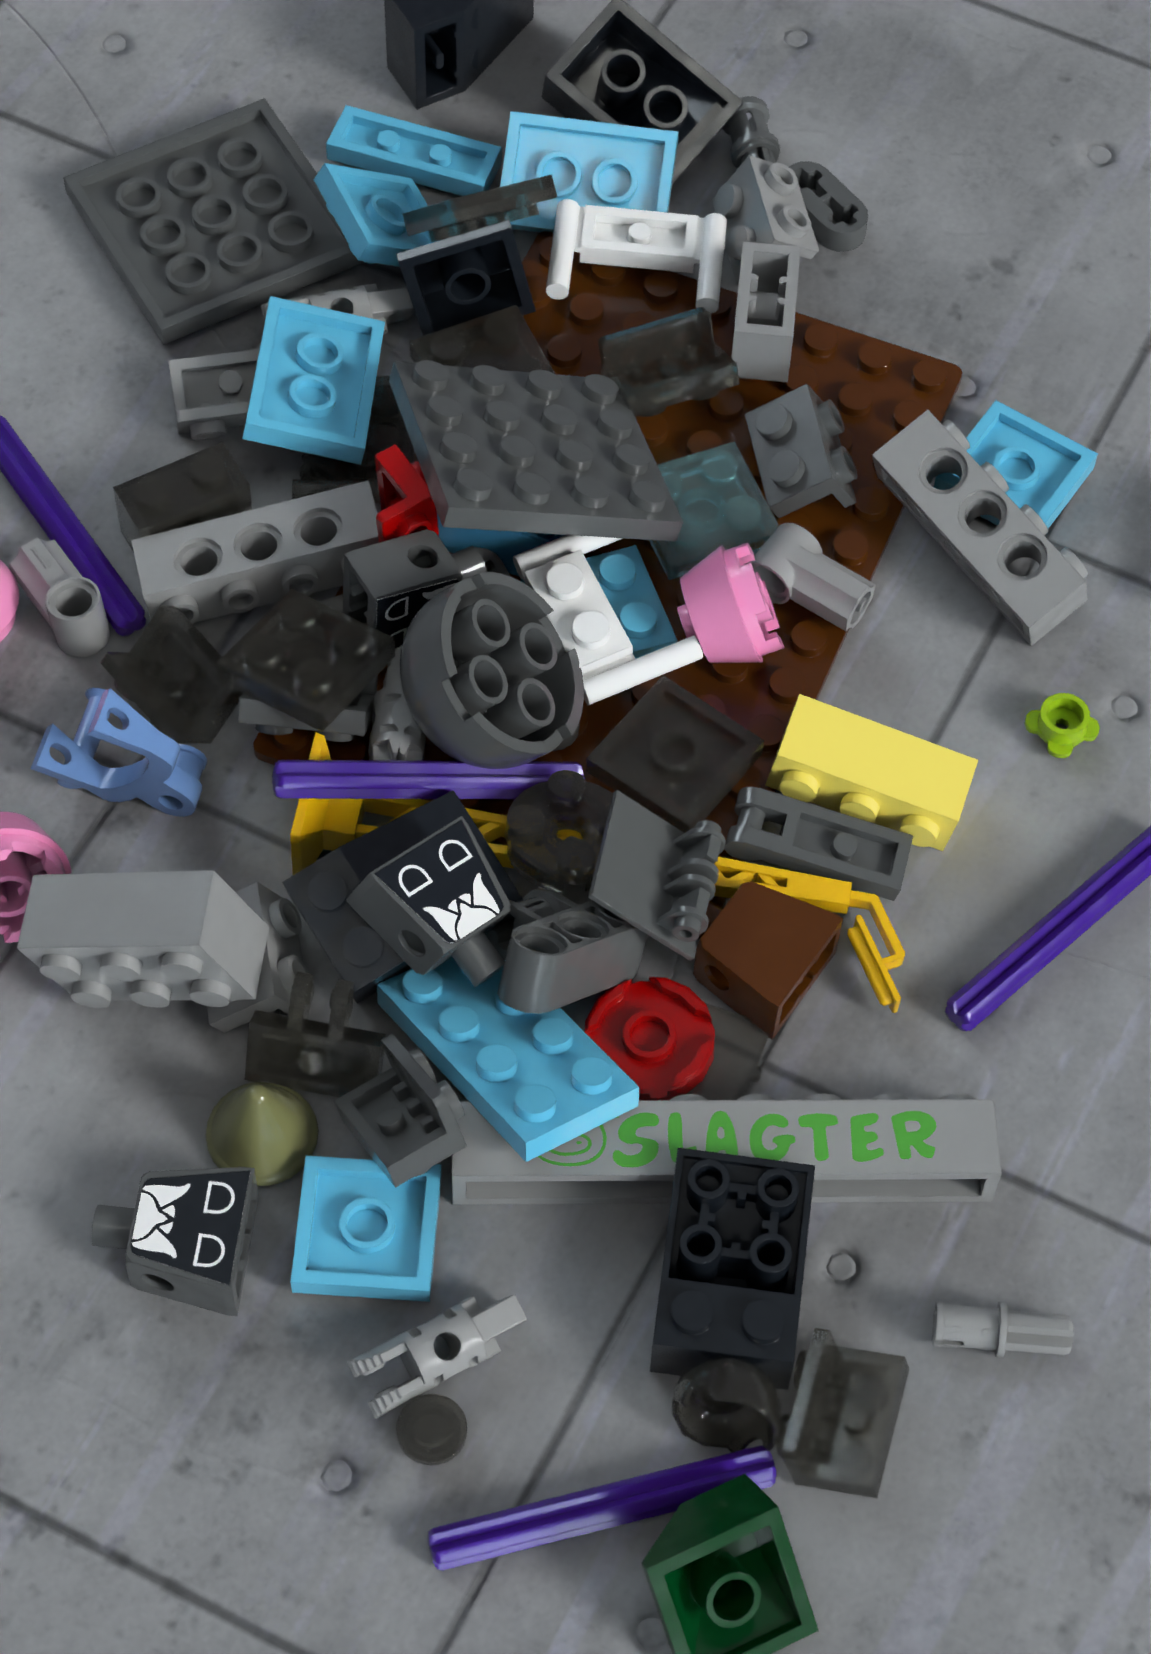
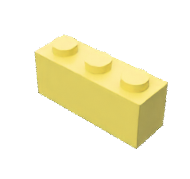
M799 694L765 786L781 791L784 796L807 803L811 802L842 814L913 835L912 845L932 847L943 851L959 822L978 760Z

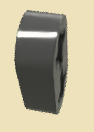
M811 161L792 164L789 168L795 172L816 240L826 248L837 252H848L858 248L866 236L868 211L864 204L822 165Z

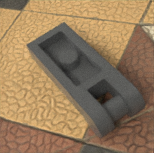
M744 787L739 790L734 808L735 813L739 816L737 825L729 828L724 847L729 855L744 861L759 859L801 873L852 882L853 889L875 894L892 901L896 899L901 891L913 835L762 788ZM770 821L782 825L780 834L777 835L762 830L763 823Z

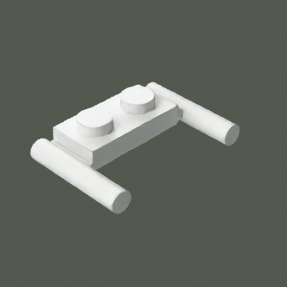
M571 199L561 200L557 205L546 294L550 298L557 300L568 296L574 252L580 253V263L693 273L694 263L700 264L696 308L705 314L714 313L719 308L727 220L719 213H711L705 218H700L699 215L593 205L583 207Z
M564 535L513 556V562L518 575L524 580L525 584L536 591L554 610L546 617L558 633L565 652L576 649L579 658V668H581L583 675L584 700L587 705L703 658L701 646L694 635L635 658L633 655V645L584 556L588 552L623 538Z

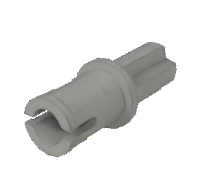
M943 1302L935 1303L932 1333L933 1347H965L994 1351L995 1357L1003 1358L1005 1350L1067 1355L1070 1353L1073 1345L1074 1325L1071 1318L1067 1315L1007 1310V1302H998L997 1308L945 1304Z

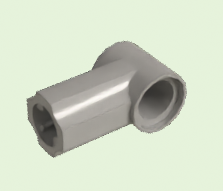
M794 523L779 525L754 555L755 560L751 561L754 572H758L761 580L765 581L772 603L783 604L791 599L844 631H847L849 628L853 629L857 625L874 596L876 584L825 556L818 540L805 528Z
M37 537L20 546L19 553L9 563L10 570L18 584L53 629L59 648L65 654L74 657H87L98 653L106 646L110 639V627L97 585L90 579L82 577L55 540L44 541Z

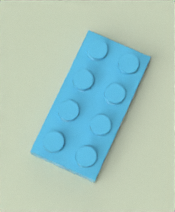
M451 957L425 975L416 973L411 968L377 984V1001L379 1006L525 1162L639 1106V1086L561 1008L541 1014L526 1013L513 1009L500 1000L497 992L503 968L479 986L474 987L453 957Z

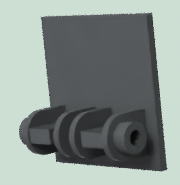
M620 791L613 792L588 898L689 961L693 960L699 935L708 928L709 918L706 915L708 902L715 895V883L719 876V870L714 864L718 860V855L724 850L726 843L725 837L721 834V827L713 821L703 820L698 822L695 828L684 833Z

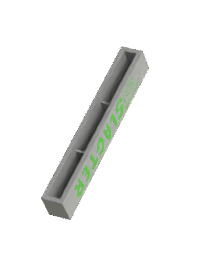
M886 1093L877 1095L871 1100H842L833 1094H815L808 1096L804 1100H774L771 1096L764 1094H749L737 1100H707L705 1097L695 1094L679 1095L670 1100H639L638 1107L528 1162L521 1158L469 1101H460L465 1116L456 1121L467 1147L452 1155L453 1205L671 1203L678 1148L815 1165L811 1203L993 1202L1002 1174L995 1099H975L972 1095L965 1093H951L938 1099H908L901 1094Z

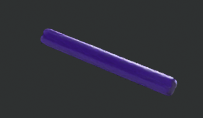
M0 416V471L48 538L57 542L82 577L90 579L97 585L107 620L116 633L127 637L134 631L141 630L146 624L145 610L5 417Z
M279 760L275 762L273 768L272 784L274 795L280 799H436L453 790L459 799H578L581 797L585 787V777L582 765L578 762L531 761L507 769H486L460 761Z
M1151 825L951 996L945 1008V1014L948 1019L955 1023L962 1031L974 1029L1151 875Z
M759 1445L434 1527L428 1532L431 1558L436 1569L443 1571L675 1512L681 1503L743 1474H746L760 1489L769 1488L776 1481L775 1463L768 1447Z

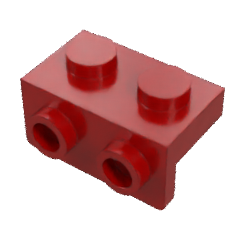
M396 444L375 455V464L381 511L376 515L379 543L425 529L436 532L439 537L437 510L419 462L410 463Z

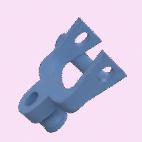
M89 688L86 690L85 696L88 699V703L73 741L54 724L46 728L30 769L58 779L57 782L60 786L69 789L84 788L109 802H124L139 798L157 810L173 816L185 817L195 812L202 793V784L199 779L207 765L206 756L192 746L178 744L175 740L157 730L111 688L107 690ZM111 713L121 720L122 730L109 723L108 719ZM100 740L145 756L141 761L120 768H108L100 765L93 759ZM50 747L59 750L64 755V764L57 762L51 757Z

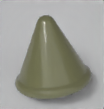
M259 1081L232 1089L218 1101L207 1121L205 1137L209 1154L218 1168H255L257 1186L263 1187L286 1181L304 1168L305 1156H312L317 1146L319 1129L317 1118L310 1104L301 1094L282 1084Z

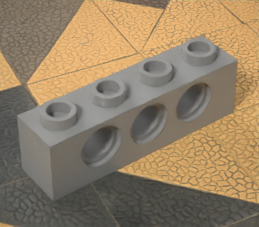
M926 410L872 454L877 477L1032 646L1087 601V584L1084 578L1088 576V572L1083 563L1070 549L1064 547L1059 552L1044 536L1048 533V528L1041 517L1029 505L1025 504L1019 509L1005 493L1009 490L1008 484L993 465L985 462L980 466L966 451L970 448V444L960 429L950 420H946L941 424L929 410ZM942 473H953L961 478L958 484L946 490L936 489L930 485L931 481ZM981 515H991L1000 521L995 529L985 533L976 532L969 528L971 521ZM1023 557L1034 559L1039 563L1038 569L1027 576L1014 575L1007 569L1014 560Z
M369 480L131 540L143 598L155 632L173 628H184L196 622L232 613H243L263 605L291 598H303L315 592L343 586L344 554L379 543L376 525V515L378 513Z

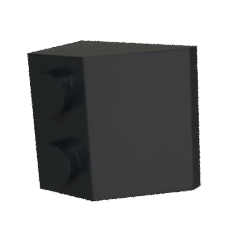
M510 220L396 254L425 344L536 312Z

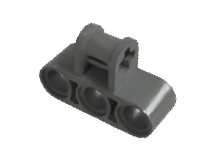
M548 888L532 890L518 903L509 900L511 911L486 934L505 960L497 992L500 1000L513 1009L534 1014L553 1011L636 977L648 936L593 900L578 905Z

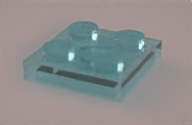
M735 441L657 465L683 520L676 542L649 540L669 580L683 576L721 545L727 550L748 542L755 554L779 527Z

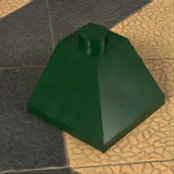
M746 1474L681 1503L641 1562L672 1654H772L819 1631L779 1507Z

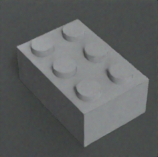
M214 870L33 875L17 949L40 968L42 975L53 979L71 994L70 997L74 1002L86 1007L105 1008L110 1005V1001H134L143 1006L161 1008L168 1006L169 1002L173 1000H193L205 1006L224 1007L229 1004L230 1000H256L269 926Z

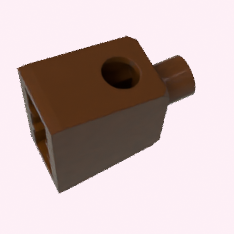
M751 881L742 883L724 908L712 901L708 902L706 912L709 918L708 928L699 935L700 940L696 948L693 974L699 983L763 1035L773 1040L835 955L843 918L835 913Z

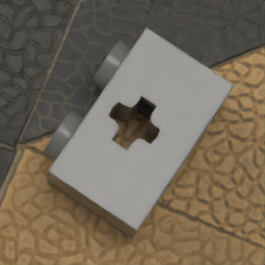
M743 241L729 377L788 382L801 247Z

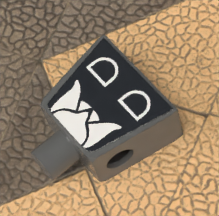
M428 529L347 552L344 554L342 626L361 654L377 656L379 666L389 661L390 655L394 654L396 648H401L412 619L428 600L464 579L487 572L483 558L474 546H469L450 554L436 532Z
M462 816L370 872L346 898L349 905L416 973L425 975L453 957L473 986L477 987L504 967L505 960L486 934L511 911L510 902L468 823Z
M233 1167L149 1171L141 1177L135 1209L97 1205L92 1224V1245L125 1249V1265L130 1285L137 1290L224 1315L238 1316L259 1200L255 1168Z

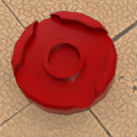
M649 977V981H638L632 983V979L621 982L619 985L610 988L596 1000L585 1020V1033L639 1086L640 1101L670 1100L675 1096L687 1094L703 1081L714 1060L715 1029L707 1005L689 987L666 977Z

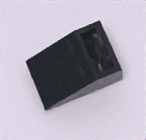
M384 0L387 68L416 109L462 93L469 88L532 21L534 17V0Z
M678 1148L650 1372L788 1390L795 1361L815 1165Z

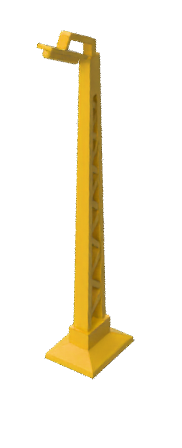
M315 732L309 760H331L324 735ZM299 799L290 833L292 875L316 862L323 849L333 851L378 828L377 826L362 824L365 812L395 817L392 819L394 820L430 801L423 799ZM465 808L502 867L593 879L603 834ZM499 837H504L511 846L492 844L490 842ZM529 842L547 846L540 850H535ZM576 850L580 856L567 855V853ZM718 857L717 862L714 864L719 870L714 896L732 898L742 883L752 881L830 912L847 914L849 907L869 910L890 956L881 957L862 915L856 916L854 926L848 929L847 936L879 1003L882 1006L888 1005L892 1013L898 1011L901 997L888 970L903 964L905 951L877 895L851 890L852 882Z

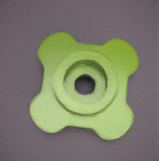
M1057 693L1049 696L1043 702L1040 710H1031L1027 713L1024 722L1026 730L1032 734H1038L1047 744L1048 753L1056 758L1069 757L1072 754L1073 747L1083 741L1095 740L1100 730L1098 721L1090 717L1087 704L1081 698L1069 693ZM1056 724H1064L1067 728L1061 729Z

